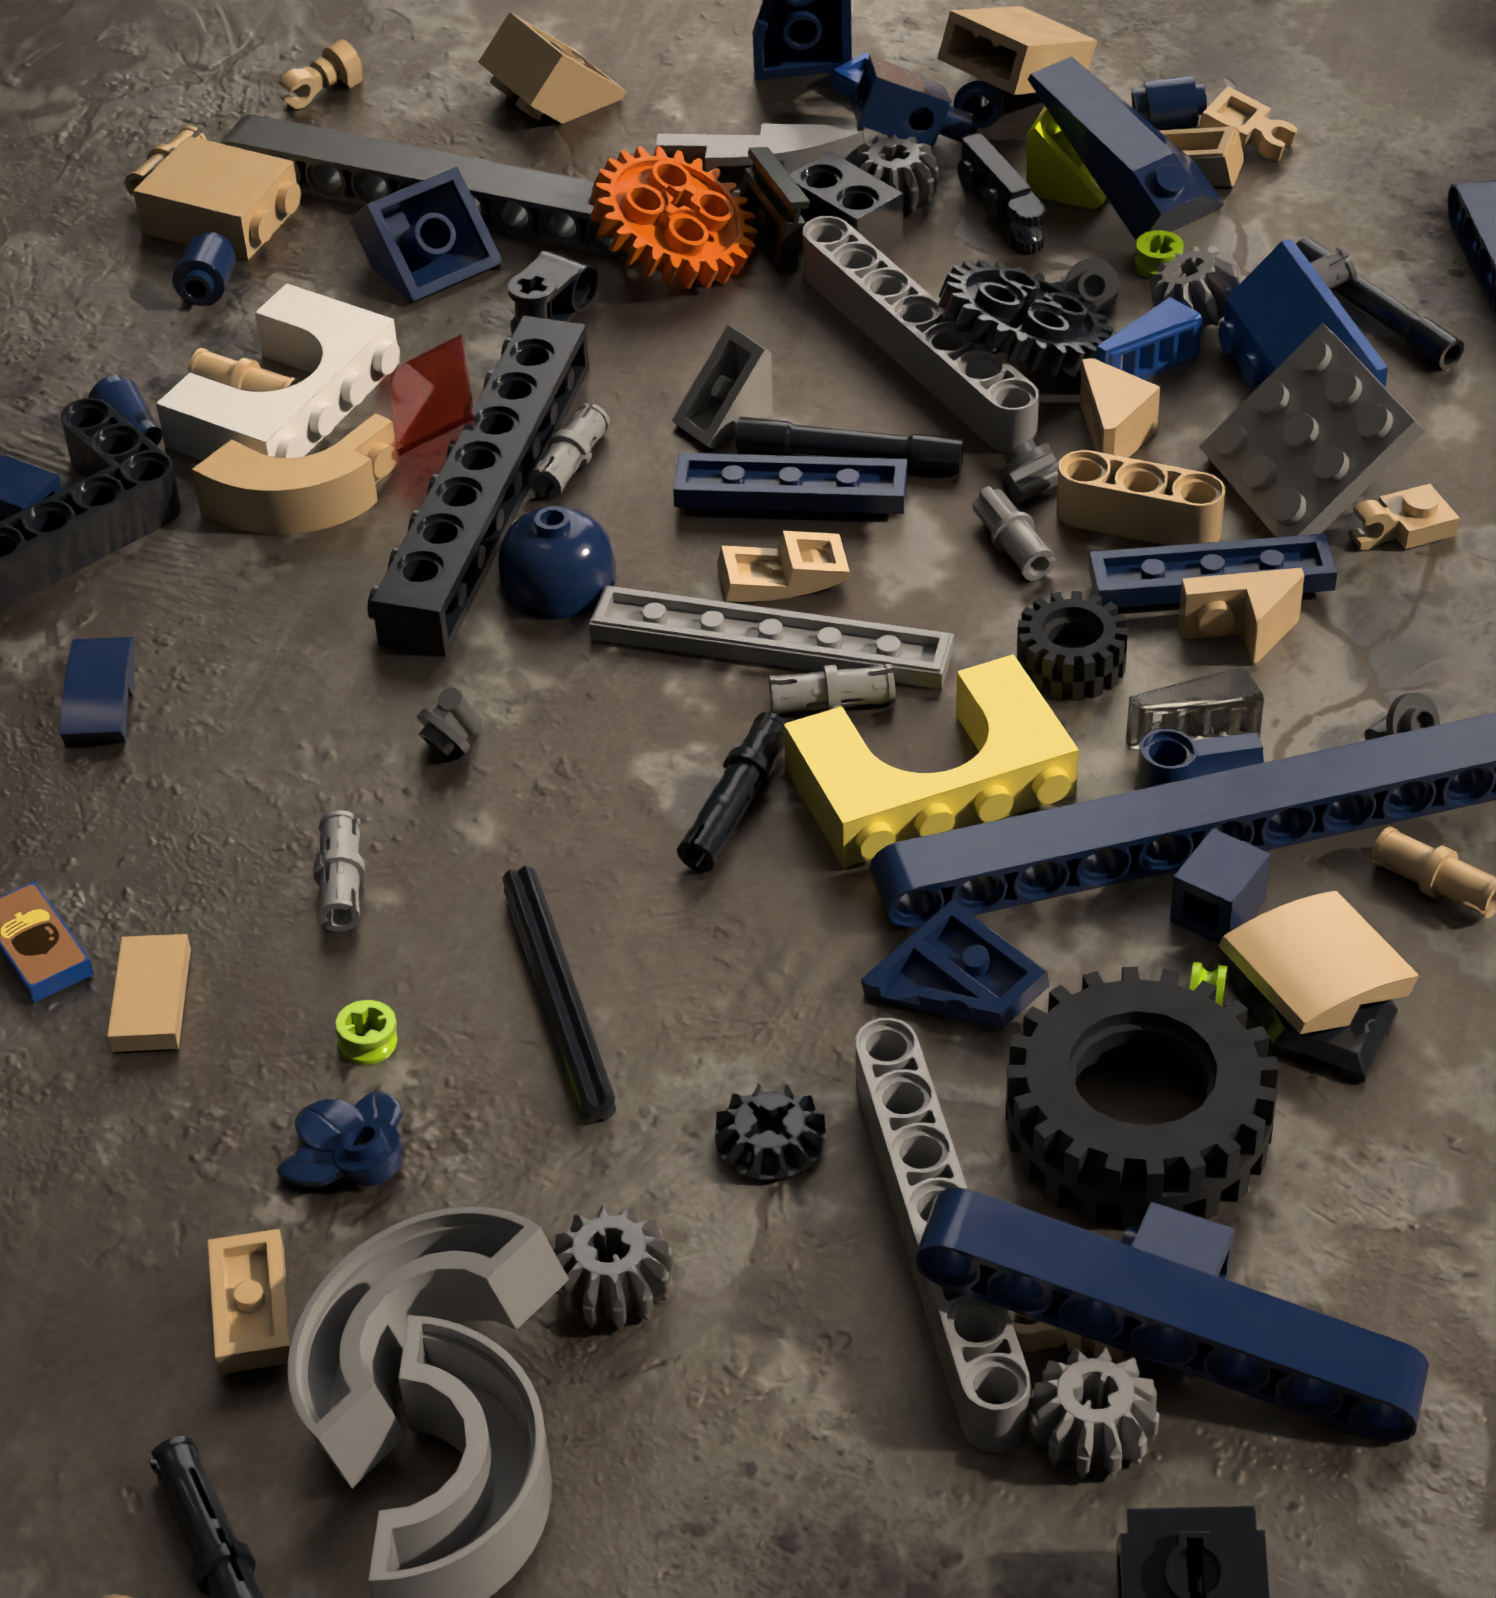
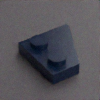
M953 900L949 901L861 979L864 995L872 1001L1000 1029L1009 1024L1050 987L1048 973L1044 968Z

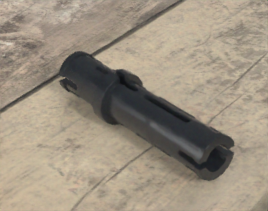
M762 712L758 714L745 740L739 747L729 752L723 763L725 771L722 778L708 797L691 829L688 830L684 839L677 847V854L680 860L693 870L698 871L705 856L706 859L702 864L703 872L713 869L723 847L745 814L751 800L757 792L766 789L774 774L771 768L785 746L784 724L787 723L777 714L772 713L770 715V719L765 727L763 726L768 719L767 713Z
M177 1436L163 1441L153 1449L151 1453L153 1458L149 1459V1464L157 1476L174 1518L194 1559L192 1576L196 1586L201 1593L209 1595L210 1598H264L253 1574L256 1567L254 1556L248 1545L238 1541L221 1501L201 1462L195 1442L187 1436Z

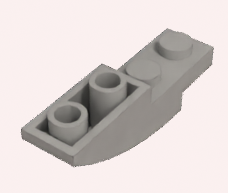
M761 124L760 135L657 134L655 147L660 146L669 158H673L677 150L682 151L685 162L692 164L697 158L702 159V170L707 173L714 169L720 170L721 172L717 180L721 184L734 182L736 187L732 196L739 197L745 168H752L753 161L748 156L749 148L768 147L789 174L829 151L853 164V157L857 155L859 145L864 144V127L859 125Z

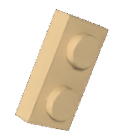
M280 1229L209 1239L208 1253L214 1347L219 1374L288 1364L292 1340L284 1245Z

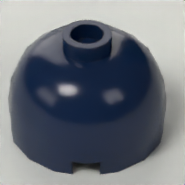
M548 506L522 515L509 527L499 549L498 569L503 597L514 609L525 613L524 605L533 609H542V618L557 620L577 617L595 609L605 585L611 586L612 584V586H615L617 580L615 559L607 532L590 514L576 508Z

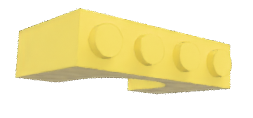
M1014 654L957 671L956 717L979 753L967 763L951 770L937 773H914L887 765L870 752L842 706L784 724L785 769L843 868L872 860L876 853L885 846L899 841L1000 820L1007 816L1045 804H1052L1061 799L1076 795L1079 749Z

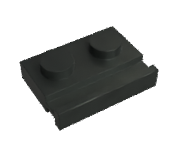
M768 147L749 148L748 156L753 161L752 168H745L739 197L748 199L744 211L754 213L756 216L751 225L758 230L755 241L776 269L796 268L800 246H803V227L805 225L800 212L801 209L809 208L810 201Z

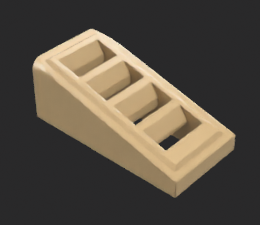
M1237 127L1159 130L1197 163L1211 186L1234 187L1244 162V154Z

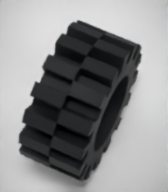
M1060 591L1051 593L1050 603H1047L1040 597L1033 601V609L1026 607L1023 610L1021 620H1018L1017 660L1040 694L1049 687L1051 688V698L1062 700L1063 692H1072V701L1083 700L1084 691L1089 690L1092 697L1095 698L1103 695V685L1110 690L1118 685V677L1123 678L1125 673L1128 628H1126L1127 620L1124 614L1117 615L1118 607L1115 604L1109 602L1102 607V597L1095 594L1091 595L1089 601L1082 600V591H1072L1071 599H1063ZM1078 643L1085 645L1086 647L1067 648L1059 646L1058 644Z

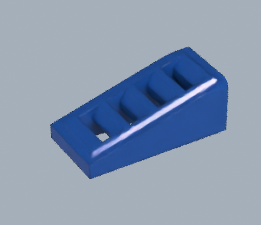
M1170 297L1097 345L1096 360L1143 380L1183 365L1199 355L1202 317L1197 311Z

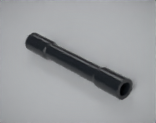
M1305 237L1296 243L1310 263L1332 253L1309 237ZM1358 273L1357 278L1332 288L1339 295L1405 339L1411 348L1440 368L1449 369L1461 358L1464 351L1463 341L1429 318L1421 317Z
M742 416L739 417L736 428V449L741 451L780 455L799 453L828 457L907 459V466L911 468L957 473L961 472L965 446L963 438L923 434L904 436L795 425L789 421Z

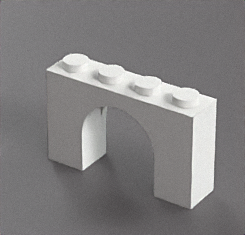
M286 283L255 312L262 356L312 374L303 381L284 389L251 392L239 390L196 374L188 373L156 403L165 447L203 461L232 439L267 456L279 458L304 457L318 442L329 435L334 427L356 405H359L366 395L387 375L391 374L400 363V349L397 344L394 319Z

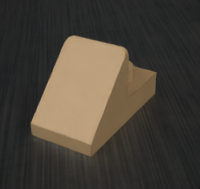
M1302 567L1183 578L1181 582L1178 620L1182 639L1242 634L1251 663H1258L1299 621L1304 583Z

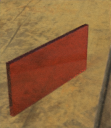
M462 334L397 366L390 374L396 451L400 456L475 419L466 345Z

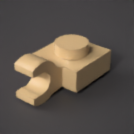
M1426 484L1380 496L1378 502L1366 500L1355 505L1353 512L1364 526L1349 530V536L1361 550H1370L1382 543L1395 539L1406 550L1455 537L1460 517L1431 484Z

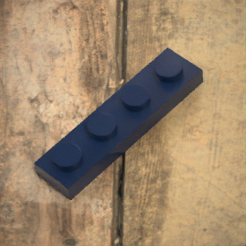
M679 453L673 486L674 507L754 509L757 511L788 510L816 513L904 514L907 459Z
M1326 534L1093 551L1089 553V573L1095 595L1102 597V607L1109 602L1120 608L1180 603L1181 582L1183 578L1301 567L1304 573L1302 594L1335 591L1337 570Z

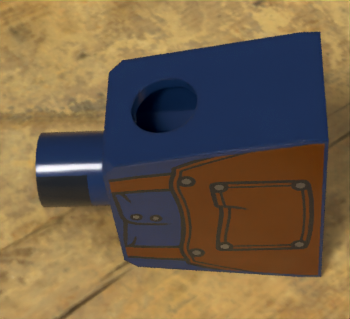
M869 55L851 100L857 125L891 137L895 134L899 139H906L911 136L916 137L917 144L924 143L930 145L931 149L934 147L939 135L962 143V138L967 137L973 120V114L951 106L952 101L948 91L942 84L873 55ZM925 107L919 113H912L917 108Z

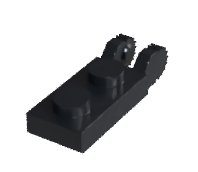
M977 133L962 138V161H959L957 171L963 188L966 191H971L984 205L990 218H996L1008 230L1007 242L1011 247H1014V250H1017L1018 253H1023V255L1041 252L1044 246V235L1042 231H1039L1038 225H1042V222H1045L1046 208H1044V204H1041V201L1031 191V187L982 134Z

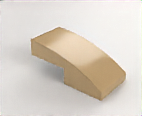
M783 531L778 549L721 546L717 561L726 602L771 601L811 594L846 582L850 573L840 534Z

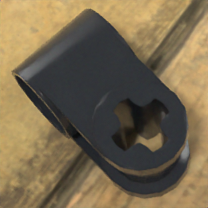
M550 251L539 253L530 265L521 273L511 278L508 283V294L515 304V316L510 321L512 336L523 316L569 322L579 312L585 310L591 303L597 288L598 275L595 267Z

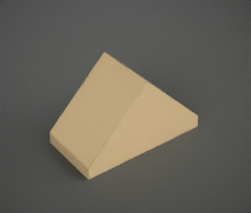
M1094 358L1082 359L1080 406L1094 451L1129 458L1157 432L1160 387Z

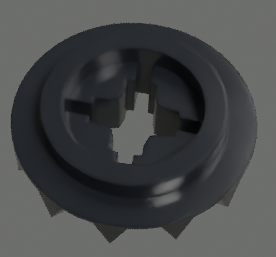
M758 1083L751 1095L745 1097L733 1093L729 1107L724 1111L717 1112L715 1145L720 1157L736 1172L755 1179L777 1180L791 1177L804 1171L818 1159L826 1141L825 1116L819 1114L816 1110L812 1096L797 1097L793 1094L788 1084L778 1092H766ZM757 1121H763L769 1126L782 1122L783 1136L781 1134L776 1135L770 1130L759 1135Z

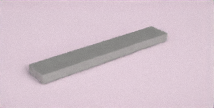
M606 585L589 623L590 640L813 672L823 671V666L836 665L837 670L891 664L895 683L939 690L943 688L954 651V634Z

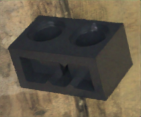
M829 151L789 174L810 201L809 208L801 209L800 212L805 224L811 219L821 216L840 218L851 225L878 250L903 237V193L833 152Z

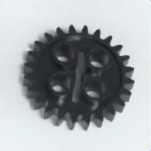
M978 260L976 266L967 261H963L961 267L954 265L951 272H948L938 296L940 297L938 307L945 309L943 317L956 321L954 330L971 333L969 342L985 343L989 346L987 353L992 355L1001 352L1007 355V360L1011 364L1021 360L1032 371H1036L1037 367L1045 368L1049 373L1056 376L1059 369H1061L1068 375L1075 377L1077 371L1082 369V359H1096L1097 345L1111 337L1114 331L1112 327L1105 325L1108 320L1106 316L1095 313L1097 308L1095 304L1080 301L1081 295L1079 292H1066L1062 290L1064 285L1062 282L1051 284L1045 281L1044 275L1040 272L1031 276L1026 273L1022 266L1017 265L1016 269L1008 268L1000 261L996 262L995 267H992L983 260Z

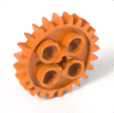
M638 146L633 156L622 150L617 160L609 158L604 169H600L592 186V194L588 200V204L594 207L590 219L601 223L597 235L600 237H613L609 250L611 252L625 251L628 254L625 261L627 266L634 265L637 262L643 264L644 276L646 277L651 276L655 270L661 272L666 285H670L674 276L680 277L687 289L691 288L695 278L705 288H710L714 278L725 284L731 274L737 276L743 265L746 264L755 247L753 241L758 233V230L751 226L756 217L755 214L744 211L748 199L732 196L736 187L734 182L721 184L717 180L721 172L720 170L714 169L707 173L702 170V159L697 158L692 164L685 162L683 153L677 150L673 158H669L660 146L656 147L653 156H650L642 146Z

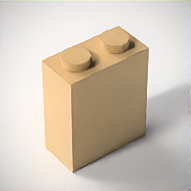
M1022 6L950 10L937 59L1013 95L1036 93L1027 80L1031 73L1071 56L1089 71L1097 40Z
M187 136L133 190L142 234L187 245L190 239L202 233H219L230 241L235 256L245 260H249L271 238L272 234L297 210L301 199V190L296 181L293 161Z

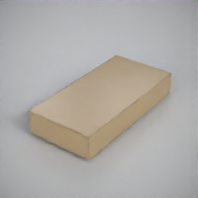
M187 934L128 936L121 938L107 1036L111 1052L179 1049L191 952Z

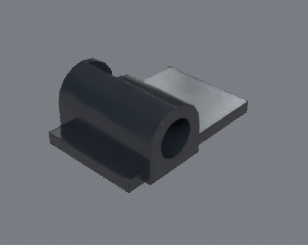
M1255 1506L1127 1508V1533H1120L1116 1542L1118 1598H1270L1265 1530H1257Z

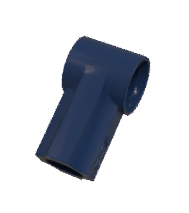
M1173 729L1151 731L1143 737L1140 743L1133 791L1264 763L1263 746L1256 732L1192 740L1191 737L1183 732Z

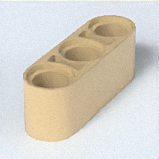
M1078 450L1066 454L1059 461L1056 513L1062 522L1075 528L1166 546L1219 542L1222 530L1225 486L1219 478L1205 472L1096 451Z

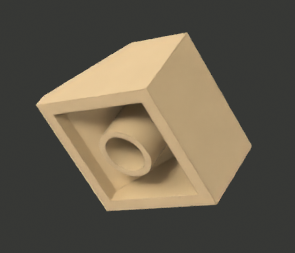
M509 12L478 61L479 64L494 75L489 82L491 85L513 99L518 95L519 99L516 102V106L539 121L546 114L564 124L622 100L627 92L575 49Z

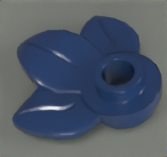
M376 1090L363 1097L355 1106L341 1099H324L304 1107L295 1119L298 1136L304 1145L277 1167L276 1171L279 1177L294 1185L313 1188L325 1186L344 1176L350 1178L354 1184L359 1186H373L388 1180L398 1171L402 1163L403 1141L396 1129L403 1116L399 1102L391 1094Z

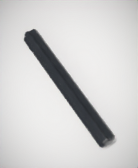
M523 866L519 870L509 869L502 878L505 886L504 893L580 1117L587 1123H594L599 1119H610L616 1112L615 1095L537 873L529 866Z

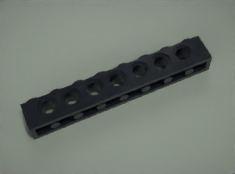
M523 316L513 336L505 338L501 358L496 368L490 369L487 372L483 392L477 403L470 404L466 414L465 426L459 437H454L450 441L446 461L440 473L432 475L427 497L420 509H415L412 512L408 533L401 546L393 548L388 562V570L380 585L375 584L370 591L367 611L369 618L375 621L378 645L441 656L447 655L500 549L502 541L530 489L528 476L548 452L547 443L553 434L560 429L590 369L585 324Z

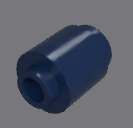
M1193 75L1148 80L1143 82L1142 87L1131 89L1132 108L1157 130L1198 126L1199 115H1202L1207 109L1204 84H1195Z
M205 232L188 241L172 276L174 289L182 299L197 306H209L221 299L236 266V256L230 241L223 235L215 232Z

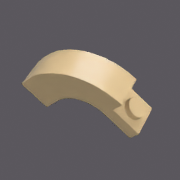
M375 413L328 449L296 458L267 456L231 439L192 468L200 512L228 527L267 535L314 532L349 521L378 504L375 484L399 465L393 421Z

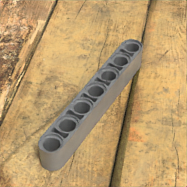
M821 216L806 222L803 227L804 278L812 287L991 448L1006 454L1027 440L1033 439L1036 444L1039 396L1038 389L1033 383L998 353L992 355L987 353L989 346L985 343L969 342L971 333L954 330L956 321L943 317L945 309L938 307L939 302L846 221L833 216Z
M878 1018L862 1026L855 1037L856 1090L961 1430L967 1441L977 1449L989 1453H1003L1016 1448L1025 1439L1028 1431L1030 1406V1375L1007 1309L940 1286L920 1273L915 1264L916 1253L936 1196L939 1192L948 1188H968L917 1035L911 1026L901 1020ZM969 1341H980V1342H979V1343H973V1342H969ZM998 1401L1004 1404H990L987 1402Z

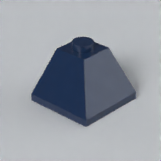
M458 167L370 202L350 220L351 226L372 269L410 304L503 263Z

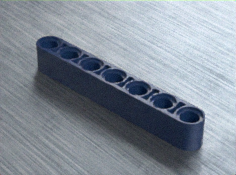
M948 1188L939 1192L934 1200L916 1253L915 1264L920 1273L940 1286L1373 1440L1385 1443H1399L1409 1440L1416 1434L1429 1363L1424 1354L1407 1343L974 1190Z

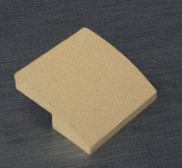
M1337 891L1301 898L1265 912L1224 935L1219 944L1220 949L1299 1034L1349 1026L1361 1004L1408 997L1419 978L1415 970Z

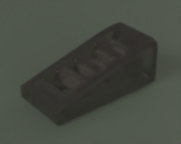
M1245 666L1129 696L1126 743L1130 749H1139L1143 737L1149 732L1158 729L1180 731L1191 737L1192 740L1254 732L1260 738L1264 708L1263 694ZM1154 714H1162L1161 721L1153 723Z

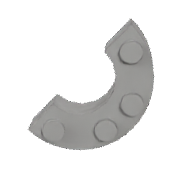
M454 1207L423 1213L392 1225L359 1245L343 1258L316 1288L307 1302L292 1336L288 1356L289 1389L298 1415L341 1478L351 1488L407 1436V1433L394 1415L392 1392L400 1370L408 1315L433 1317L457 1324L468 1320L496 1321L517 1330L569 1280L541 1227L517 1214L487 1207Z
M408 1315L399 1372V1383L408 1429L438 1436L461 1452L462 1458L457 1471L438 1492L408 1507L379 1511L368 1579L372 1598H489L510 1581L527 1561L543 1533L548 1518L552 1478L540 1402L530 1379L522 1367L496 1342L473 1329L448 1320Z

